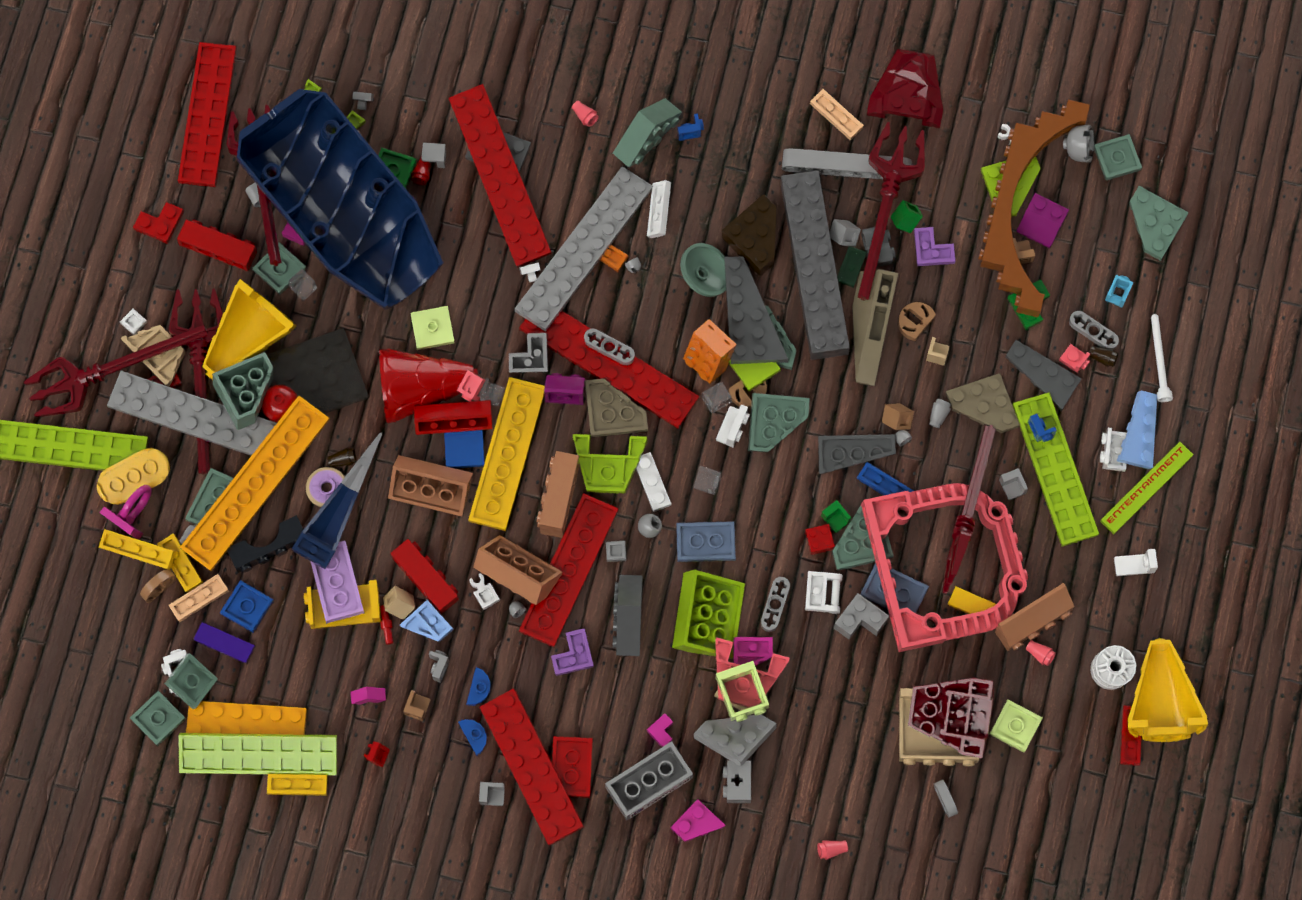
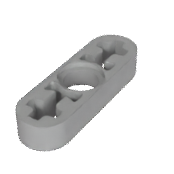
M1075 311L1071 314L1069 324L1074 330L1101 348L1116 349L1119 338L1114 332L1082 311ZM1081 317V322L1076 324L1075 318ZM1086 322H1089L1086 326V329L1084 330V324L1086 325ZM1092 326L1097 327L1099 334L1091 335L1089 328ZM1104 332V333H1105V334H1104V338L1102 337V339L1099 340V338L1101 337L1102 333ZM1110 338H1112V339H1113V342H1112L1111 344L1107 345V344H1106L1107 340H1109Z
M589 329L585 332L584 341L588 347L622 365L633 363L635 353L631 347L597 329ZM593 335H596V339L598 341L593 340L592 342H590L588 336L592 337ZM611 342L615 345V349L610 352L606 351L604 345ZM618 347H620V352L623 354L629 352V356L631 358L627 357L626 359H623V355L619 352L616 356L615 354L618 351Z
M778 577L773 581L761 619V627L767 632L775 631L781 618L790 589V583L785 577ZM780 582H783L786 589L783 588L779 596L777 595L778 586L776 584L779 585ZM774 599L779 600L781 607L779 609H772L770 602ZM770 613L774 614L772 621L773 623H775V625L771 624V626L768 627L767 623L764 621H768Z

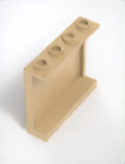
M900 688L899 762H904L905 765H915V762H923V765H935V762L943 763L945 766H954L955 763H963V766H974L975 763L979 762V758L958 753V750L948 745L945 746L941 744V741L928 737L908 726L913 689Z

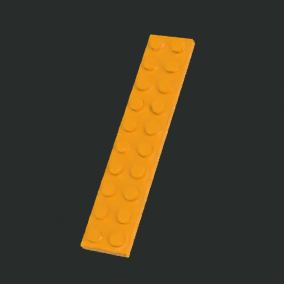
M298 396L183 542L180 549L212 571L330 418Z

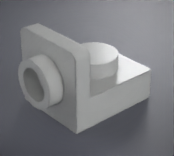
M439 650L435 652L430 651L429 657L438 661L437 663L434 662L431 674H433L434 681L441 683L450 661L446 657L447 654Z

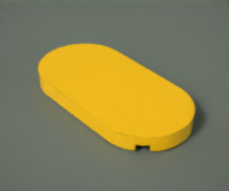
M146 448L105 469L100 474L97 482V491L100 497L106 502L119 505L125 503L139 487L149 485L152 489L166 480L170 471L168 458L160 450Z

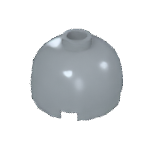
M1091 125L1076 126L1069 131L1067 138H1064L1063 148L1067 149L1071 159L1078 162L1092 161L1093 156H1089L1090 151H1094L1093 130H1089L1092 127Z

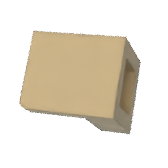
M932 337L926 361L944 366L950 346L935 342L936 338Z
M394 586L383 597L385 611L400 619H405L415 609L414 596L397 586Z

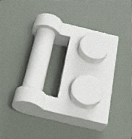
M808 571L805 611L839 614L840 582H842L843 575ZM827 580L833 581L831 605H825Z

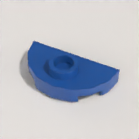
M477 667L466 703L467 706H475L487 699L491 690L488 675Z
M465 719L458 721L476 756L480 755L487 741L485 729L474 720Z

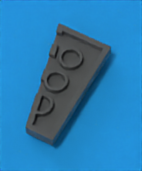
M1015 340L1006 354V358L1022 374H1025L1034 386H1037L1044 394L1050 393L1053 403L1062 411L1080 383L1081 378Z
M895 434L818 436L819 475L896 454Z

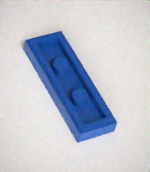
M866 462L857 476V480L883 496L904 491H914L869 462Z

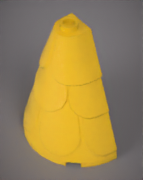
M240 279L234 287L202 367L207 370L206 375L213 380V373L259 355L267 350L269 346L291 333L297 325L271 302Z
M1158 638L1150 641L1128 717V730L1130 734L1134 737L1140 735L1145 741L1173 742L1191 738V734L1195 732L1196 734L1202 733L1208 726L1207 715L1171 640Z

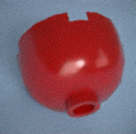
M286 385L270 387L265 393L261 407L267 419L278 423L298 397L297 393Z

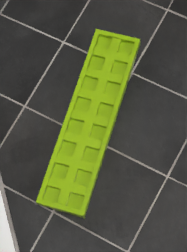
M1050 393L1013 403L1012 406L1019 421L1021 432L1061 546L1098 536L1097 526ZM1038 414L1039 418H1042L1045 423L1046 429L1044 430L1055 427L1057 431L1053 436L1054 438L1047 442H1043V440L1037 442L1028 423L1030 416Z
M0 420V459L104 471L129 456L146 449L149 440L146 436Z
M179 733V773L337 775V735Z

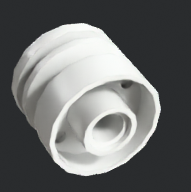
M1113 645L1106 647L1094 657L1091 662L1090 671L1097 685L1104 689L1114 690L1121 688L1133 678L1136 671V662L1129 650L1122 646ZM1110 664L1116 667V671L1111 669Z

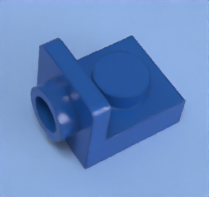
M698 113L694 114V124L685 123L678 127L679 141L701 137V130H704L703 120L699 119Z
M1038 414L1030 416L1028 420L1037 442L1041 440L1047 442L1054 438L1053 436L1057 431L1056 428L1044 430L1046 429L1045 423L1042 418H1039Z

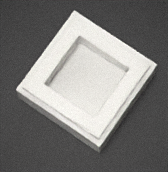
M132 309L120 323L133 335H136L147 323V320Z

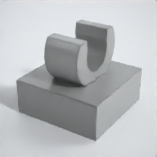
M353 92L352 99L358 100L357 109L366 110L367 101H373L374 94Z

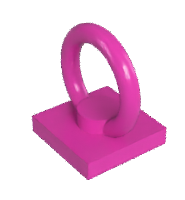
M149 485L139 487L128 498L118 514L106 507H103L100 513L129 535L139 540L143 533L132 526V523L148 503L152 489ZM142 496L136 507L129 513L134 503Z

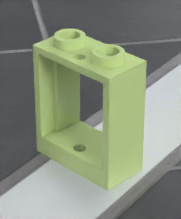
M753 661L716 673L715 678L731 721L741 722L746 720L748 715L755 713V716L765 713L766 709L769 708L767 697ZM751 674L761 704L734 712L724 683Z

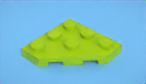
M1037 157L1026 168L1016 187L1011 217L1017 216L1020 207L1040 172ZM1002 162L981 168L991 201H993V197L998 196L999 191L995 189L997 181L1002 180L1003 174H1000Z

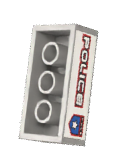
M671 741L605 783V788L625 819L629 820L693 779V773Z

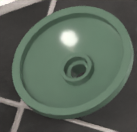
M697 243L691 245L684 251L680 261L684 280L692 290L700 295L715 297L726 291L725 256L717 248L709 244Z

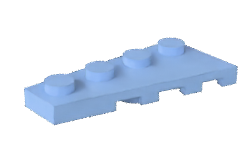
M1146 391L1137 392L1131 411L1132 418L1126 428L1128 430L1127 435L1121 445L1122 452L1117 458L1118 462L1145 469L1153 468L1157 394Z

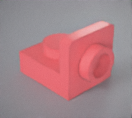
M1070 344L1059 361L1078 374L1081 369L1085 370L1089 365L1090 353L1087 352L1085 354Z
M468 370L457 391L462 393V398L470 402L472 400L479 401L480 397L477 395L486 380Z

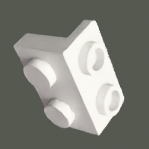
M741 404L739 409L732 406L729 407L716 441L730 447H734L735 442L740 441L743 431H740L742 425H746L750 417L747 406Z
M1108 428L1106 433L1102 434L1101 444H1105L1104 451L1100 453V462L1103 463L1102 469L1126 471L1127 464L1118 462L1117 458L1118 455H1121V445L1127 433L1112 431V428Z

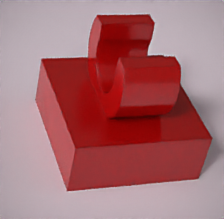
M374 741L373 744H368L367 747L370 748L368 755L364 754V757L376 766L383 767L390 749Z

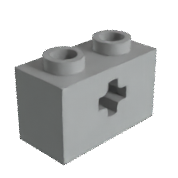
M727 761V766H723V778H727V786H723V798H727V803H751V761H746L741 767L732 761ZM735 778H739V786H735L733 782Z

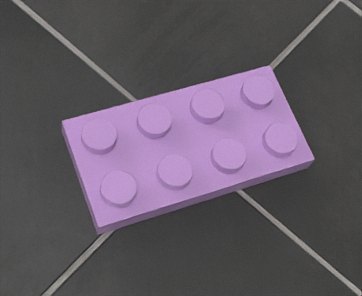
M344 540L339 542L326 569L311 562L326 623L364 614L349 552Z

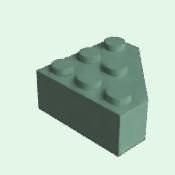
M666 98L638 111L612 154L628 167L640 164L644 156L661 142L662 137L679 123V116L682 112Z
M265 352L212 374L213 386L237 430L256 422L265 393L272 383L273 366Z

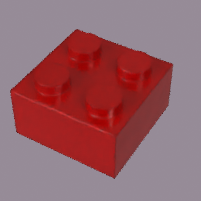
M829 524L805 529L811 555L831 551L835 548Z

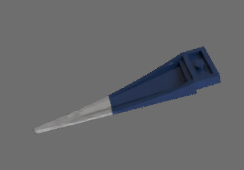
M382 432L378 434L304 528L291 549L292 551L326 569L337 549L381 439Z

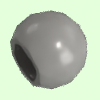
M645 514L639 519L638 530L644 537L653 538L661 532L662 523L658 516Z

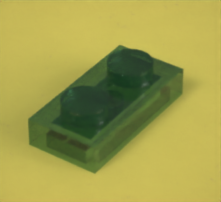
M849 246L837 276L838 283L854 288L867 252Z

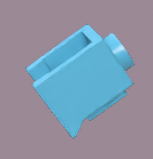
M1116 275L1105 301L1122 308L1133 282L1126 276ZM1116 287L1125 290L1122 297L1113 294Z

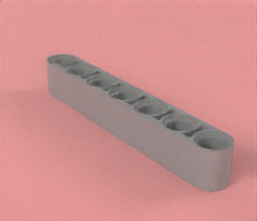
M804 149L783 150L782 170L786 172L804 173L818 170L821 175L883 179L869 165V155ZM879 155V157H881V158H883V159H885V160H887V161L891 160L892 157H893V156H880V155ZM903 157L905 165H912L911 159Z

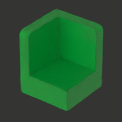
M902 200L891 215L895 227L908 233L914 230L923 217L918 206Z
M838 500L824 509L821 517L829 524L834 533L839 532L851 522V516Z

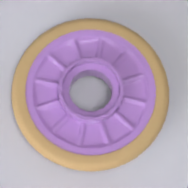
M322 467L315 470L306 482L308 498L313 504L322 507L345 476L342 472L332 467ZM324 483L332 484V489L329 492L322 491L321 487Z

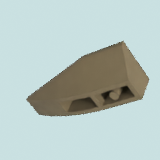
M880 269L875 272L869 300L865 301L858 298L864 271L860 272L852 306L856 383L875 386L898 273Z

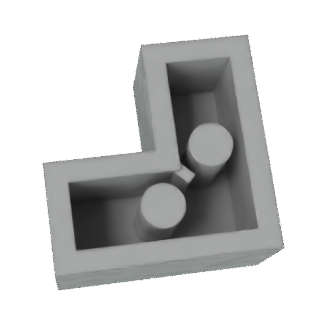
M527 333L528 352L509 353V373L548 371L547 333Z
M857 593L835 622L834 629L849 640L860 625L877 636L887 623L889 615Z

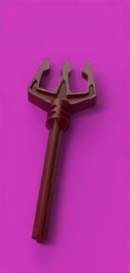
M265 105V114H267L271 110L268 105ZM248 108L247 122L250 125L256 118L251 108ZM231 111L227 147L230 154L237 156L238 142L235 140L234 130L239 126L234 111ZM257 185L270 265L278 266L281 263L272 204Z
M890 122L886 123L869 155V165L883 177L884 182L882 183L883 188L880 190L882 201L858 293V298L863 301L869 300L892 203L899 195L897 192L900 190L899 185L902 182L921 177L924 173V130H921L915 143L919 148L916 165H905L903 163L904 144L907 142V126L903 128L898 137L899 144L892 159L887 161L879 157L882 142L890 136Z
M214 288L211 293L210 305L216 309L217 326L206 328L208 331L207 336L185 344L192 350L189 353L192 357L189 363L194 367L195 396L206 399L205 369L202 366L207 355L206 349L211 344L213 336L216 335L223 315ZM197 289L194 290L192 299L194 313L192 326L189 329L178 326L177 309L183 304L180 290H176L168 330L172 337L204 325L199 309L201 300ZM197 438L198 473L206 474L210 470L209 441Z
M205 325L106 364L98 365V363L93 364V369L88 366L86 371L84 369L79 370L64 357L56 358L25 380L24 384L40 383L43 376L62 369L64 372V378L46 390H39L29 400H44L49 395L71 392V402L54 409L45 406L36 412L34 416L43 417L80 411L83 408L87 387L91 385V381L94 384L97 383V379L102 382L106 375L208 335Z
M993 425L985 426L963 511L956 518L952 533L953 541L945 566L942 593L947 594L954 577L957 575L967 545L972 538L975 526L973 515L996 431Z

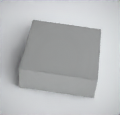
M625 541L606 542L607 562L626 561Z

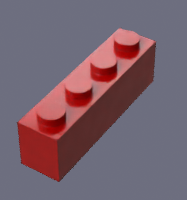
M185 220L177 238L180 246L249 271L257 254V249L253 242L246 239L244 241L239 240L231 233L223 234L212 226L209 228L202 226L203 224L197 220Z
M491 400L414 406L416 435L492 429Z
M407 539L390 553L391 558L438 612L443 614L459 600L457 595L459 592L452 584L448 585L444 581L446 577L440 570L436 571L432 567L434 565L432 560L427 555L424 557L420 553L421 548L415 541L411 543Z

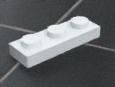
M667 180L652 184L647 236L650 238L666 234L671 182Z
M651 452L643 454L636 470L653 512L671 506V502Z

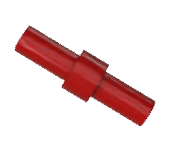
M383 605L380 606L381 630H384L386 645L393 644L391 631L393 625L392 620L389 619V613L385 611Z

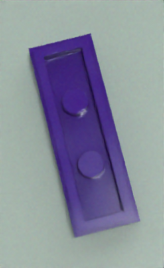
M203 622L193 639L202 645L247 664L255 648V645Z

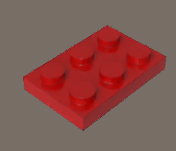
M553 736L552 764L569 797L590 798L593 738Z

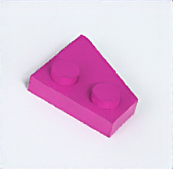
M773 637L733 638V663L742 665L753 661L754 665L757 666L772 658Z
M697 799L672 825L671 830L684 842H687L712 831L723 829L725 824Z

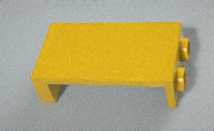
M370 580L368 585L357 586L364 614L326 623L318 590H312L311 586L307 587V593H304L305 605L308 604L309 611L305 612L306 624L309 623L311 629L381 622L377 580Z

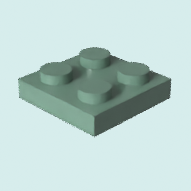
M1130 134L1095 144L1093 147L1106 181L1142 169Z
M279 242L281 263L278 266L270 265L267 253L252 269L280 295L306 270V266Z
M189 653L186 654L164 684L187 705L195 709L218 678Z
M159 691L130 717L157 747L186 720Z

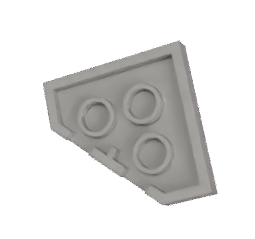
M749 715L746 720L741 722L731 721L730 718L705 721L694 733V739L741 767L776 729V723L763 715Z

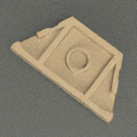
M158 325L149 330L138 331V334L130 337L123 336L121 340L134 353L169 339L172 336L161 325ZM180 346L142 362L165 386L170 387L186 352Z

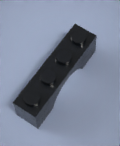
M296 515L279 523V533L271 544L264 547H254L243 540L228 549L229 556L237 572L246 573L253 568L252 566L265 564L270 561L271 557L286 554L288 549L293 548L304 529Z

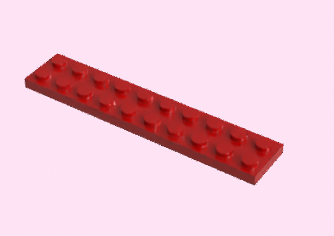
M478 85L449 97L516 267H521L552 254L484 85Z
M563 311L559 313L546 332L527 319L519 327L526 334L547 333L548 348L594 377L605 379L628 398L678 429L699 399L697 394L636 356L632 364L622 365L588 347L584 341V334L591 328ZM593 335L592 337L588 336L590 342H592L593 340L598 341L596 339V335ZM608 342L604 345V349L609 352L613 351L615 345ZM618 347V351H617V353L615 354L616 356H617L618 352L621 353V352H620V347ZM627 352L626 354L621 353L623 355V359H626L627 357L631 358L629 356V352Z

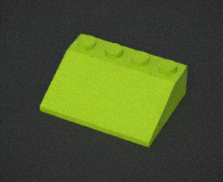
M698 570L683 573L672 648L690 653L716 656V637L733 642V638L737 637L745 583ZM733 646L729 659H733Z

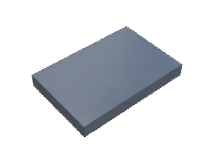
M734 522L676 523L677 562L736 560Z
M875 563L860 595L868 601L887 609ZM891 569V577H894L896 581L895 593L899 609L908 608L917 613L929 586Z

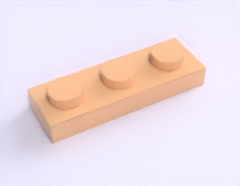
M824 89L810 101V104L849 140L853 139L863 129L864 125Z
M217 574L169 604V607L180 623L229 592V590Z

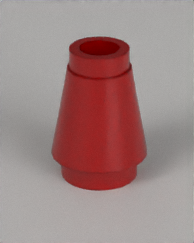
M422 156L411 173L412 181L418 185H425L429 181L431 162H423Z

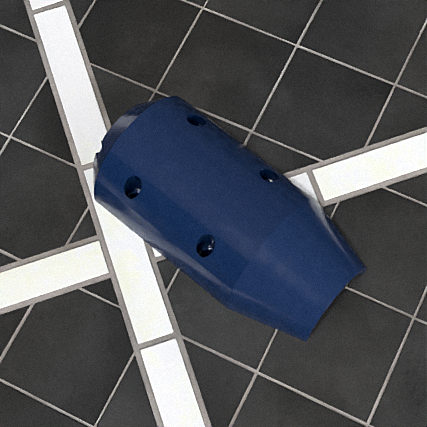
M298 89L277 104L270 112L263 114L240 131L237 161L331 274L387 310L409 297L440 269L443 261L417 202L327 93Z

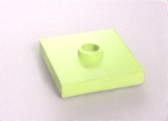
M448 306L411 313L417 350L455 343Z
M1007 700L989 735L1025 753L1043 717Z

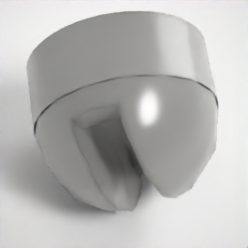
M636 257L625 263V266L629 272L636 273L641 269V262Z
M899 430L895 435V440L900 447L912 439V436L906 430Z
M518 601L512 602L509 606V612L513 618L520 617L526 611L525 606Z

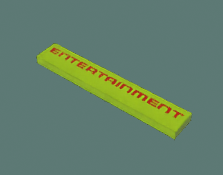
M1179 442L1100 522L1115 534L1194 454Z

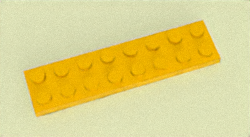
M509 377L468 519L469 522L506 531L543 402L545 386Z

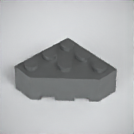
M619 575V582H615L613 631H617V636H613V648H616V655L640 656L643 580L641 575Z

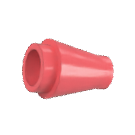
M579 100L572 105V110H574L583 125L591 127L597 122L598 115L595 110L584 105Z
M1033 640L1026 647V650L1042 665L1049 666L1056 655L1052 648L1036 643Z
M822 840V843L817 844V850L820 859L825 858L827 860L848 852L846 840Z

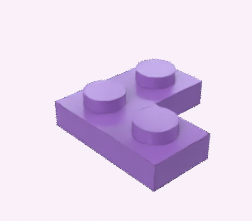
M933 227L914 228L917 266L955 264L954 244L935 245Z
M585 628L567 632L566 638L570 651L551 656L556 676L594 667Z

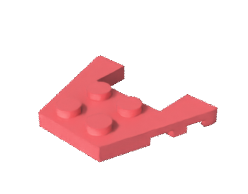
M716 637L717 673L739 666V664L728 662L733 642ZM773 653L768 672L757 670L765 695H767L789 663V657ZM751 674L724 683L731 703L747 708L761 703ZM718 686V699L724 701Z

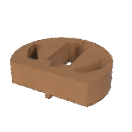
M921 302L906 305L900 312L898 319L900 332L909 340L916 341L935 319L936 314L934 310ZM910 311L921 320L922 325H916L905 316V312L908 313Z
M740 380L729 388V397L737 406L740 407L742 404L750 409L752 401L743 390L745 386ZM766 381L762 383L763 386L760 384L752 390L755 393L766 394ZM736 391H739L738 396L740 402H738L736 399Z
M169 569L161 571L143 587L140 596L147 603H151L176 581V576Z

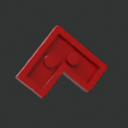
M166 202L158 218L141 211L133 229L168 244L184 210Z

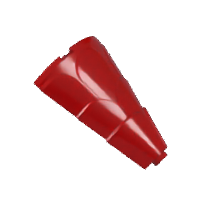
M389 348L379 349L386 422H397L414 414V406L437 404L461 394L457 389L466 372L469 370L478 375L477 369H474L473 365L450 359H437Z

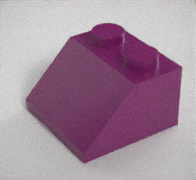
M1035 193L1016 232L1051 248L1068 215L1069 209Z
M552 373L546 376L544 388L546 403L583 405L585 378H581L580 375H570V377L559 373Z

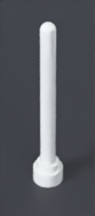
M1153 314L1151 322L1160 385L1157 392L1158 402H1169L1173 400L1172 391L1167 387L1159 317L1157 314Z

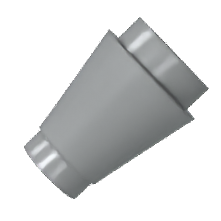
M936 399V402H933L929 425L940 428L951 410L949 402L941 399Z

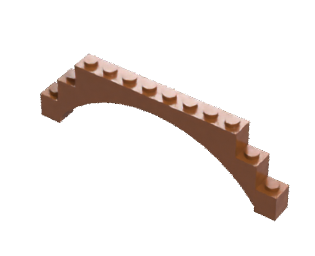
M1068 99L1066 106L1062 105L1060 115L1042 111L1041 116L1036 117L1034 127L1016 123L1014 129L1010 128L1008 139L1011 140L1010 146L1006 145L1004 152L1007 160L1006 163L1002 162L1000 174H1003L1002 180L997 181L995 190L999 192L997 197H993L991 208H994V213L989 214L987 225H990L989 232L985 231L983 242L986 245L985 249L981 248L978 259L982 260L980 267L999 271L996 280L997 283H1000L999 290L1017 294L1014 303L1017 306V313L1039 317L1045 294L1039 293L1022 268L1014 246L1011 229V209L1016 187L1026 168L1041 150L1055 139L1069 132L1072 128L1085 125L1090 107L1089 104Z

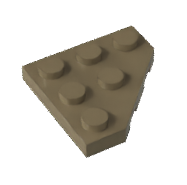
M1000 373L946 391L952 411L958 414L961 413L982 425H993V428L1000 433L1020 426Z
M605 379L585 380L591 437L648 432L646 411L643 408L637 406L630 398L615 389Z

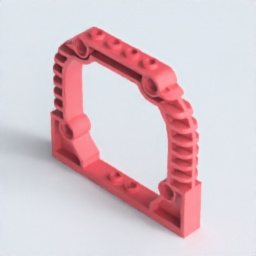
M953 483L863 500L861 508L898 652L989 632L996 629L1000 622L1012 615L1017 605L1018 597L1021 596L1027 587L1026 580H1028L1026 569L1022 567L1023 556L1021 551H1018L1016 545L1018 538L1016 532L1012 530V516L1008 514L1007 508L1002 502H993L987 494L980 490L975 507L981 523L993 531L1004 572V577L999 583L1001 600L994 607L981 612L941 619L934 612H930L923 617L908 608L899 609L895 593L896 581L894 577H891L890 559H886L882 539L886 538L888 532L895 524H906L913 513L950 505H964L969 485ZM898 510H904L907 516H900ZM992 510L999 511L1000 516H994ZM1011 583H1017L1020 590H1014ZM928 620H931L935 623L934 628H931L927 625Z

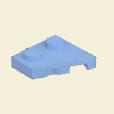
M426 600L400 624L402 628L438 642L453 630L452 626L429 600Z

